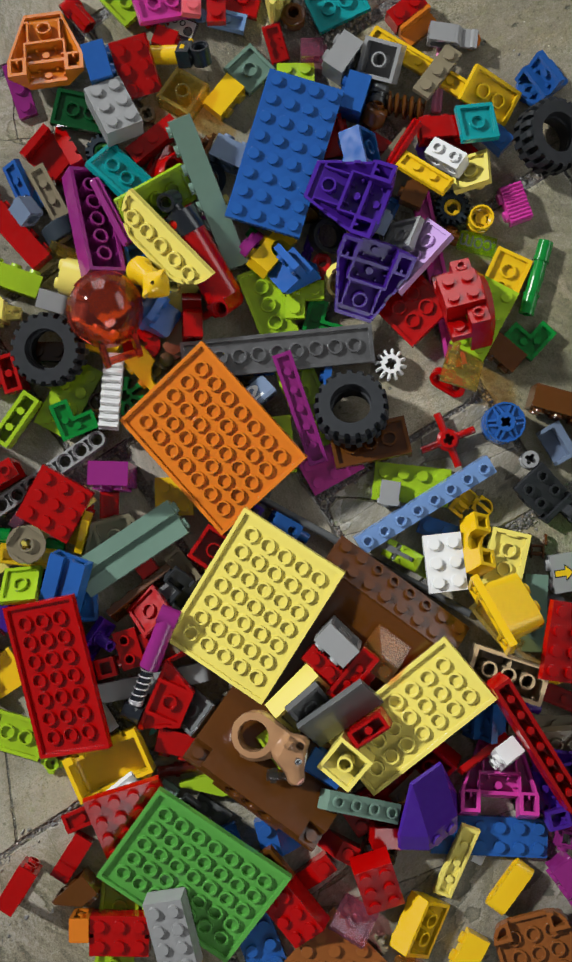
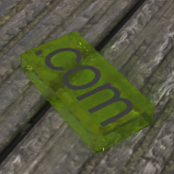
M460 230L456 249L493 258L498 239Z

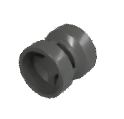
M372 83L368 102L378 100L385 107L387 102L385 98L389 93V86L382 83Z

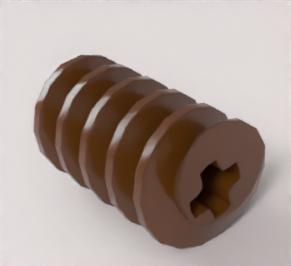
M389 91L386 104L388 116L394 111L395 118L402 113V119L404 120L407 115H409L410 121L415 116L418 119L423 116L426 101L422 104V100L419 97L415 102L414 96H411L408 101L406 94L400 99L398 92L392 97V91Z

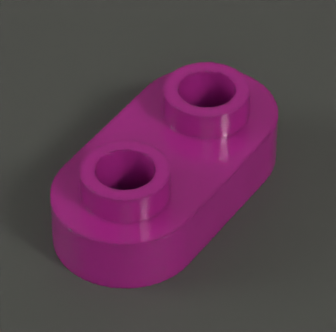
M259 231L257 233L252 232L240 244L239 248L241 250L239 253L246 258L254 247L257 248L264 235Z

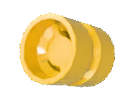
M484 204L475 206L466 219L468 231L474 235L486 233L494 221L493 210Z

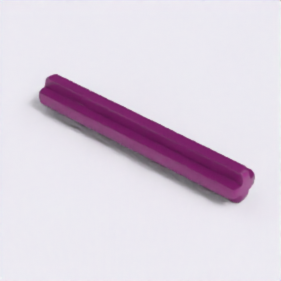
M99 177L92 178L90 185L122 246L131 245L132 241L125 231L123 221Z

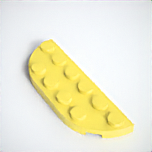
M133 188L127 191L122 204L125 231L131 241L159 270L166 269L168 278L177 283L194 285L206 281L216 273Z

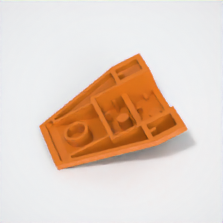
M55 11L24 15L7 60L8 80L31 90L70 85L85 70L84 57L62 12Z

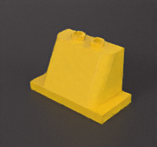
M512 573L483 584L478 574L470 577L468 590L476 604L481 603L498 633L497 641L506 656L514 653L518 644L516 640L544 626L545 622L540 613L539 603L536 600L533 601L530 596L529 586L526 583L523 584L517 573Z

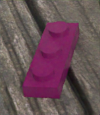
M7 65L2 66L19 119L24 121L38 116L39 114L30 89L8 80Z

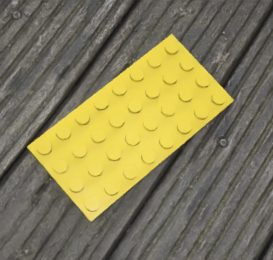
M443 636L375 691L382 697L384 703L367 715L373 713V711H376L381 706L393 722L390 729L364 745L376 756L373 764L360 778L361 782L375 796L497 700L485 682L446 636ZM343 731L334 738H332L330 741H328L331 746L343 733Z

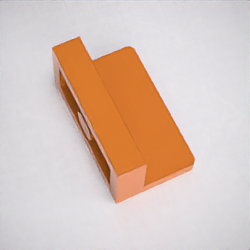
M429 3L399 27V38L412 47L428 35L430 22L437 21L430 13L431 6Z

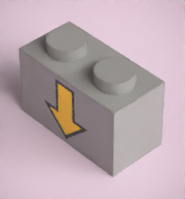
M572 552L546 555L544 567L549 572L548 589L552 590L554 594L571 592Z

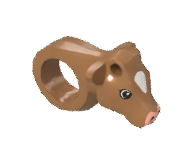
M264 710L245 712L234 722L231 738L235 749L240 753V757L253 762L273 758L285 773L289 784L298 786L304 782L305 765L310 744L307 736L299 732H290L274 716ZM257 720L267 728L269 736L264 748H252L244 741L242 731L247 721Z

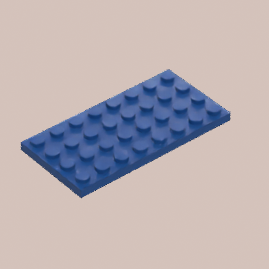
M271 68L269 69L225 212V218L300 239L310 202L303 196L317 160H324L344 90Z

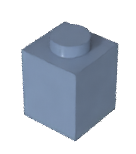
M17 196L8 209L21 227L34 226L43 215V211L32 196Z

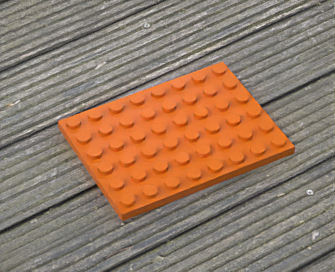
M200 341L119 420L221 535L225 534L234 525L244 507L251 510L308 457L204 341Z

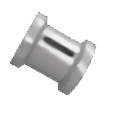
M535 451L522 453L519 456L520 466L525 469L535 467L539 462L538 454ZM531 456L530 460L533 462L527 464L525 457Z

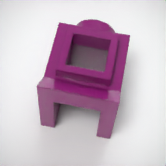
M572 826L554 832L552 842L557 846L558 850L568 852L569 849L572 850Z

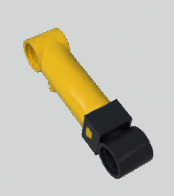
M189 38L188 41H179L178 45H150L156 65H178L179 69L192 68L193 64L196 68H205L212 63L209 44L204 40L194 42L192 38Z

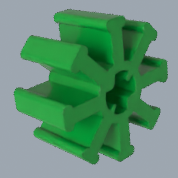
M125 376L123 377L124 387L122 388V394L125 395L124 393L127 392L130 398H126L127 401L121 399V416L126 414L127 406L132 408L134 406L133 402L139 401L143 397V395H134L139 390H143L141 385L136 382V385L130 389L132 379Z

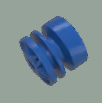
M501 402L495 404L484 413L481 418L480 427L482 434L488 441L493 444L503 445L516 440L522 435L526 419L524 412L519 406L511 402ZM507 419V425L503 427L501 425L503 423L502 420Z

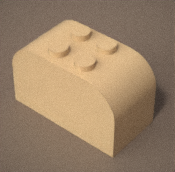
M472 642L467 662L484 682L500 671L511 679L524 702L541 707L549 680L538 678L539 663L513 654L506 656L504 651Z

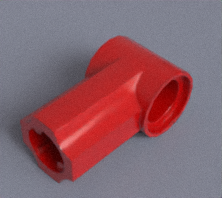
M64 0L58 5L63 14L69 20L71 19L84 34L89 33L95 26V20L84 9L80 0Z

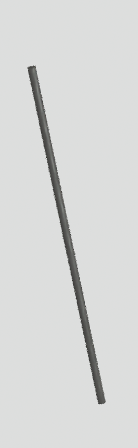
M267 497L260 501L263 505L292 519L334 544L339 539L336 535ZM372 556L414 588L467 617L470 616L472 610L441 593L429 594L428 586Z

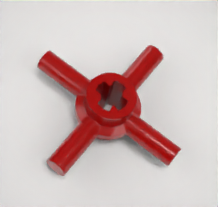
M441 412L436 413L433 416L440 432L436 437V441L420 447L421 453L424 454L440 448L443 451L449 452L454 467H459L462 465L456 451L459 439L476 433L475 428L471 426L459 432L448 429ZM445 435L452 438L450 445H448V442L444 443Z

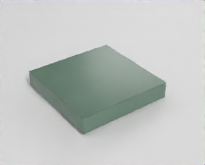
M249 43L223 68V71L245 87V93L250 97L266 82L269 69L276 70V68Z

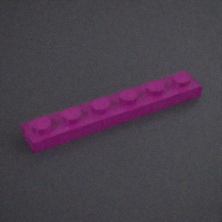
M291 350L272 356L305 454L308 456L309 466L327 461L328 458Z

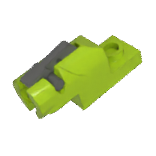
M392 538L386 541L388 546L386 549H382L381 555L427 579L424 555Z

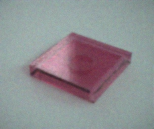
M346 892L328 928L360 949H363L379 913L368 916L364 903Z

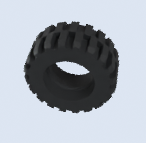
M557 97L544 98L520 114L518 122L515 123L514 131L516 132L513 134V141H516L514 145L515 150H518V157L525 162L524 165L528 169L532 168V171L536 174L541 173L542 176H555L572 168V102L567 103L566 99H558ZM543 123L550 125L556 131L560 141L559 151L553 149L545 140Z
M39 312L38 315L32 314L28 316V320H23L19 324L21 328L15 329L13 333L16 335L15 339H11L10 345H13V350L10 351V355L15 358V361L12 362L14 367L20 369L18 373L22 377H26V381L36 383L38 386L56 387L74 381L76 379L75 376L83 372V369H81L82 365L86 366L88 361L85 359V354H89V349L85 347L88 339L83 337L84 330L82 327H78V323L75 320L58 313ZM48 331L56 332L64 344L63 358L54 368L44 367L36 355L37 342Z
M346 370V374L341 372L335 373V378L330 376L326 379V385L321 384L318 388L319 393L315 395L314 412L319 430L322 434H325L327 440H334V444L337 446H341L342 443L345 444V448H351V445H356L359 448L362 447L364 442L367 444L372 443L373 437L378 438L381 435V430H385L387 420L389 419V405L385 389H382V384L378 380L374 381L372 375L364 376L363 371L353 373L352 370ZM357 396L369 403L370 411L362 420L348 423L335 417L333 413L335 405L345 397Z

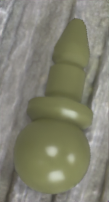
M162 353L159 357V362L155 363L158 367L152 373L154 381L163 372L162 370L167 371V367L173 365L174 357L171 353Z

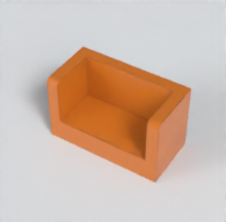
M95 908L74 909L69 918V943H89L91 936L89 934L90 915Z

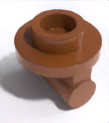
M451 225L443 227L454 237L449 244L456 246L460 237L458 229Z

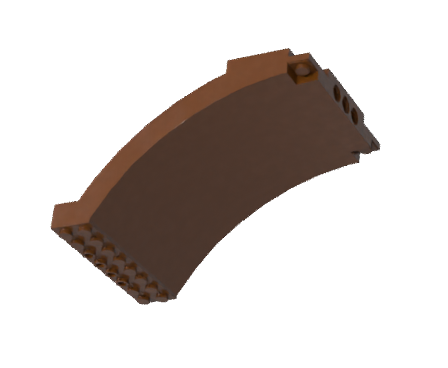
M343 535L334 544L325 559L346 573L262 705L232 685L182 757L213 780L212 784L273 829L282 830L310 852L315 849L322 835L327 832L338 814L337 812L317 808L321 788L333 789L306 771L305 780L302 784L298 786L288 783L282 769L279 770L271 759L253 762L240 757V753L235 749L231 738L234 722L243 713L251 710H264L272 715L265 704L306 664L301 659L302 654L314 642L317 631L333 615L362 641L361 649L366 646L380 657L379 662L374 667L377 670V676L369 685L374 691L378 690L443 636H446L452 645L458 649L470 629L462 621ZM257 720L247 721L242 731L244 741L252 748H263L255 737L267 728ZM310 738L308 755L312 748H319V746L316 743H314ZM327 742L321 747L329 750L331 745ZM358 782L353 786V788L349 792H346L340 786L335 791L351 794L356 785L358 784Z

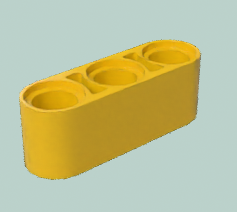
M520 858L514 859L487 896L485 904L500 915H504L533 876L534 869Z

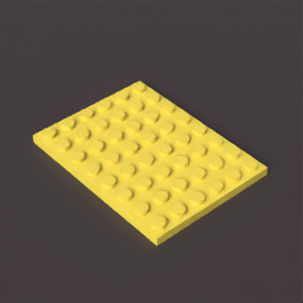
M244 507L181 610L179 620L169 643L262 705L346 572L249 508Z

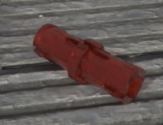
M175 761L174 764L157 766V773L160 779L175 775L180 777L181 774L197 772V768L187 761L180 763Z

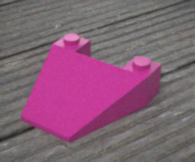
M514 736L515 739H516V740L519 742V744L522 746V744H521L520 740L518 739V737H517V736ZM478 739L472 757L490 743ZM525 753L502 772H499L498 769L495 770L489 763L490 759L486 757L465 774L458 793V815L478 816L481 813V797L515 799L516 819L535 820L540 816L539 794Z

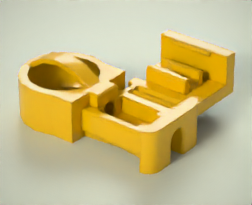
M469 489L459 495V498L456 497L447 508L459 519H462L464 516L462 513L466 509L477 512L476 505H479L487 512V515H490L493 511V504L483 495L478 496ZM480 500L486 501L489 504L490 509L487 508L483 503H481Z

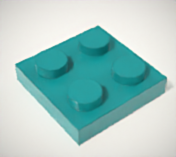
M492 102L455 105L454 113L461 144L499 140L500 133Z

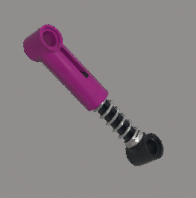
M165 604L162 605L140 662L142 668H140L141 673L138 674L139 678L136 680L137 684L133 686L132 696L128 700L126 699L119 718L136 725L138 724L145 707L143 702L145 701L144 697L147 695L146 691L149 690L148 685L152 683L153 673L158 672L168 643L179 620L180 610Z

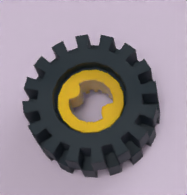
M453 190L446 192L444 196L440 195L434 207L437 221H441L443 226L445 224L455 227L458 224L461 225L467 218L470 209L468 198L465 199L466 195L464 193L456 195ZM451 204L457 207V210H454L453 213L447 210V207H450Z

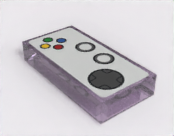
M189 19L159 23L179 31L180 39L186 41L189 38L194 39L199 26L197 22Z

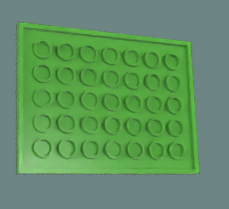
M160 786L99 870L96 877L142 908L147 892L185 887L200 946L223 962H228L292 879V874Z

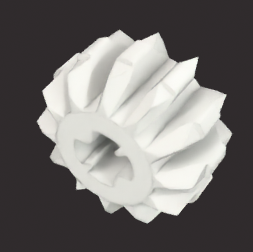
M391 348L390 354L385 349L383 350L384 356L381 354L377 355L380 361H375L374 365L380 367L376 368L375 372L382 371L379 376L381 379L384 375H387L386 381H390L392 375L396 381L398 379L397 374L400 376L404 374L401 369H406L407 365L401 363L406 358H398L401 355L400 351L394 355V349ZM388 361H391L390 363L394 362L393 369L386 367Z

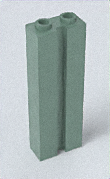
M166 500L81 557L94 562L86 589L90 597L96 596L190 533L189 528L191 526L185 518L182 519L178 514L180 509L174 501L171 503L170 500Z

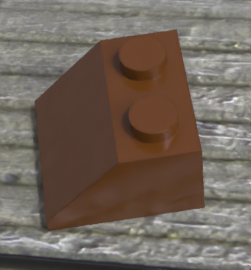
M87 866L58 891L52 903L54 905L83 907L86 903L90 905L98 898L97 895L101 892L102 882Z

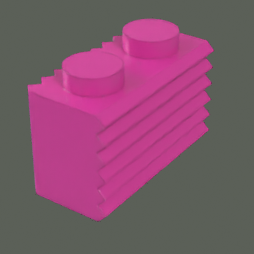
M521 181L498 189L495 198L497 204L501 205L504 211L502 212V218L505 224L508 223L509 227L530 221L533 218V213Z

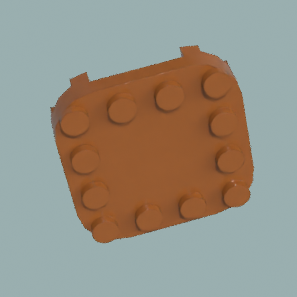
M544 908L501 920L496 924L494 932V946L496 947L500 962H572V926L567 915L560 908Z

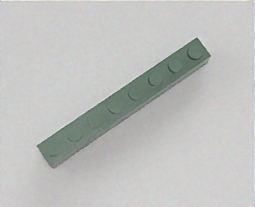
M190 113L167 122V134L170 139L174 138L176 146H173L177 158L181 157L184 163L180 165L184 176H189L191 183L188 184L192 195L196 194L198 202H195L199 213H204L206 218L203 220L204 225L208 231H211L212 239L229 269L247 263V257L245 258L239 253L241 242L232 219L225 218L227 206Z

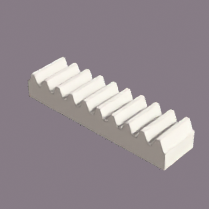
M104 353L100 414L98 417L99 430L119 431L125 364L124 353Z

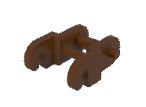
M547 534L543 535L544 540L541 545L531 544L530 542L528 552L530 558L532 556H541L544 559V555H546ZM533 547H541V552L533 551Z

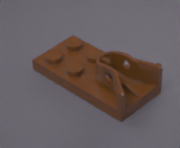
M404 415L389 418L385 430H381V435L378 438L373 437V442L370 444L362 443V447L357 448L356 445H351V448H345V444L341 443V446H337L334 444V440L330 441L336 470L407 455L408 458L412 457V448Z

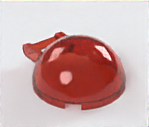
M97 270L82 276L73 285L75 287L70 297L67 298L66 314L72 331L82 341L99 348L106 369L111 368L113 364L136 356L138 358L143 357V351L137 335L144 315L143 299L139 289L128 277L113 270ZM131 339L134 349L109 357L106 348L120 346Z

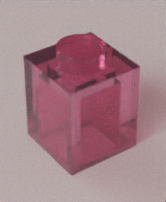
M323 37L301 38V63H322V56L327 50V44H323Z

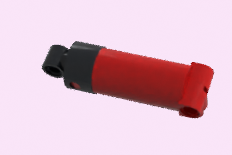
M176 189L161 193L157 197V206L162 212L167 213L168 216L164 220L216 272L206 281L196 284L208 304L206 306L208 310L202 313L203 321L212 316L214 318L225 317L243 303V295L239 290L240 287L205 227V223L195 205L182 206V195Z

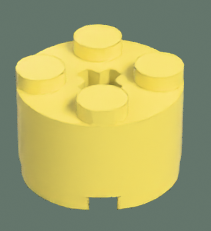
M68 257L60 259L58 265L59 275L54 280V288L58 289L59 294L84 300L83 295H88L92 281H82L77 259Z

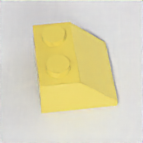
M344 730L319 762L317 768L346 792H349L373 764L376 755L365 746L357 749L348 737V732Z

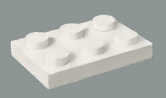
M461 531L421 536L428 593L468 590Z

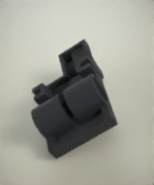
M539 462L513 489L518 494L519 499L532 509L534 514L539 516L538 518L544 523L548 524L559 512L569 523H572V493L566 492L567 489L543 462Z
M177 566L173 569L170 568L164 575V582L176 590L167 600L169 605L181 611L199 580L196 582L195 575L190 572L186 573Z

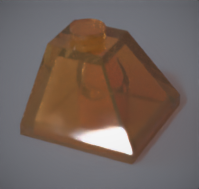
M380 623L361 647L362 649L366 646L380 657L379 662L370 673L386 684L398 671L412 648Z

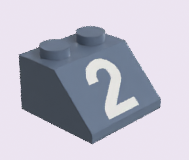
M257 375L249 380V386L246 387L262 406L277 395L276 389L263 375L259 377Z

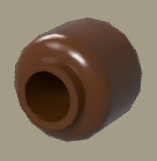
M296 2L286 4L281 11V22L286 30L295 32L300 30L305 24V10Z
M374 100L365 104L360 120L365 128L370 131H376L383 127L388 111L381 101Z

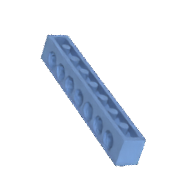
M483 455L359 532L353 538L359 548L368 553L492 476L497 471L488 456Z

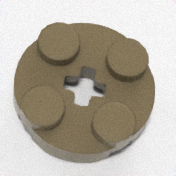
M20 526L14 528L9 533L6 540V549L9 556L15 562L31 565L44 555L46 540L43 533L35 526ZM30 540L31 548L23 550L21 542Z

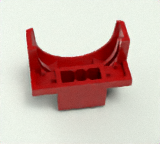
M469 258L449 262V272L431 276V283L451 340L456 342L469 338L471 351L491 346L495 332V308L489 284L484 275L471 266Z

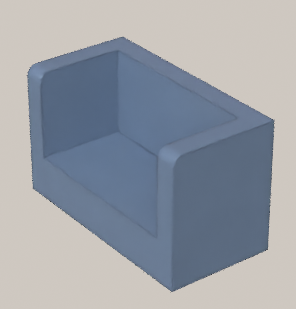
M559 420L535 433L555 466L572 457V441Z

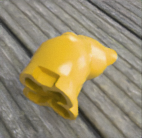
M136 256L128 262L126 275L131 282L141 286L143 290L142 298L169 296L170 287L166 269L159 270L144 256Z

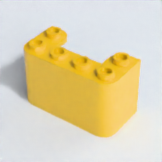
M132 725L110 735L113 746L109 749L71 754L62 760L80 805L83 804V798L106 791L130 771L135 774L136 779L140 778L143 780L152 776L156 765L141 731L137 729L138 725Z

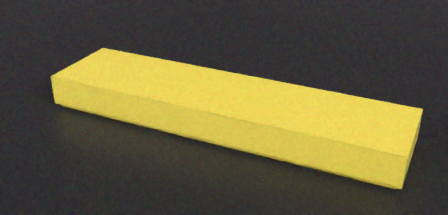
M461 823L433 886V893L452 898L480 835V828Z

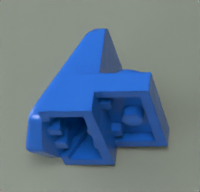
M543 50L538 51L530 63L524 66L515 78L517 82L516 89L522 93L519 101L529 106L544 98L552 97L568 83L564 74Z
M280 243L274 247L278 253L276 257L280 262L268 273V277L283 294H290L322 278L319 267L315 263L304 259L294 247L288 252Z
M168 296L145 298L132 308L129 325L146 330L159 337L167 338L179 321L182 313L169 304L170 299Z
M494 702L461 728L463 730L462 735L473 740L480 739L490 744H498V735L506 732L507 719L496 702Z

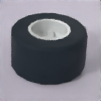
M64 215L51 221L42 229L41 233L51 248L60 247L73 239L69 215Z

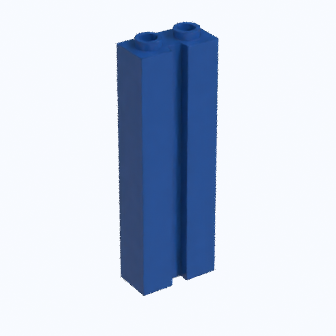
M60 549L51 552L38 600L75 593L80 613L94 562Z

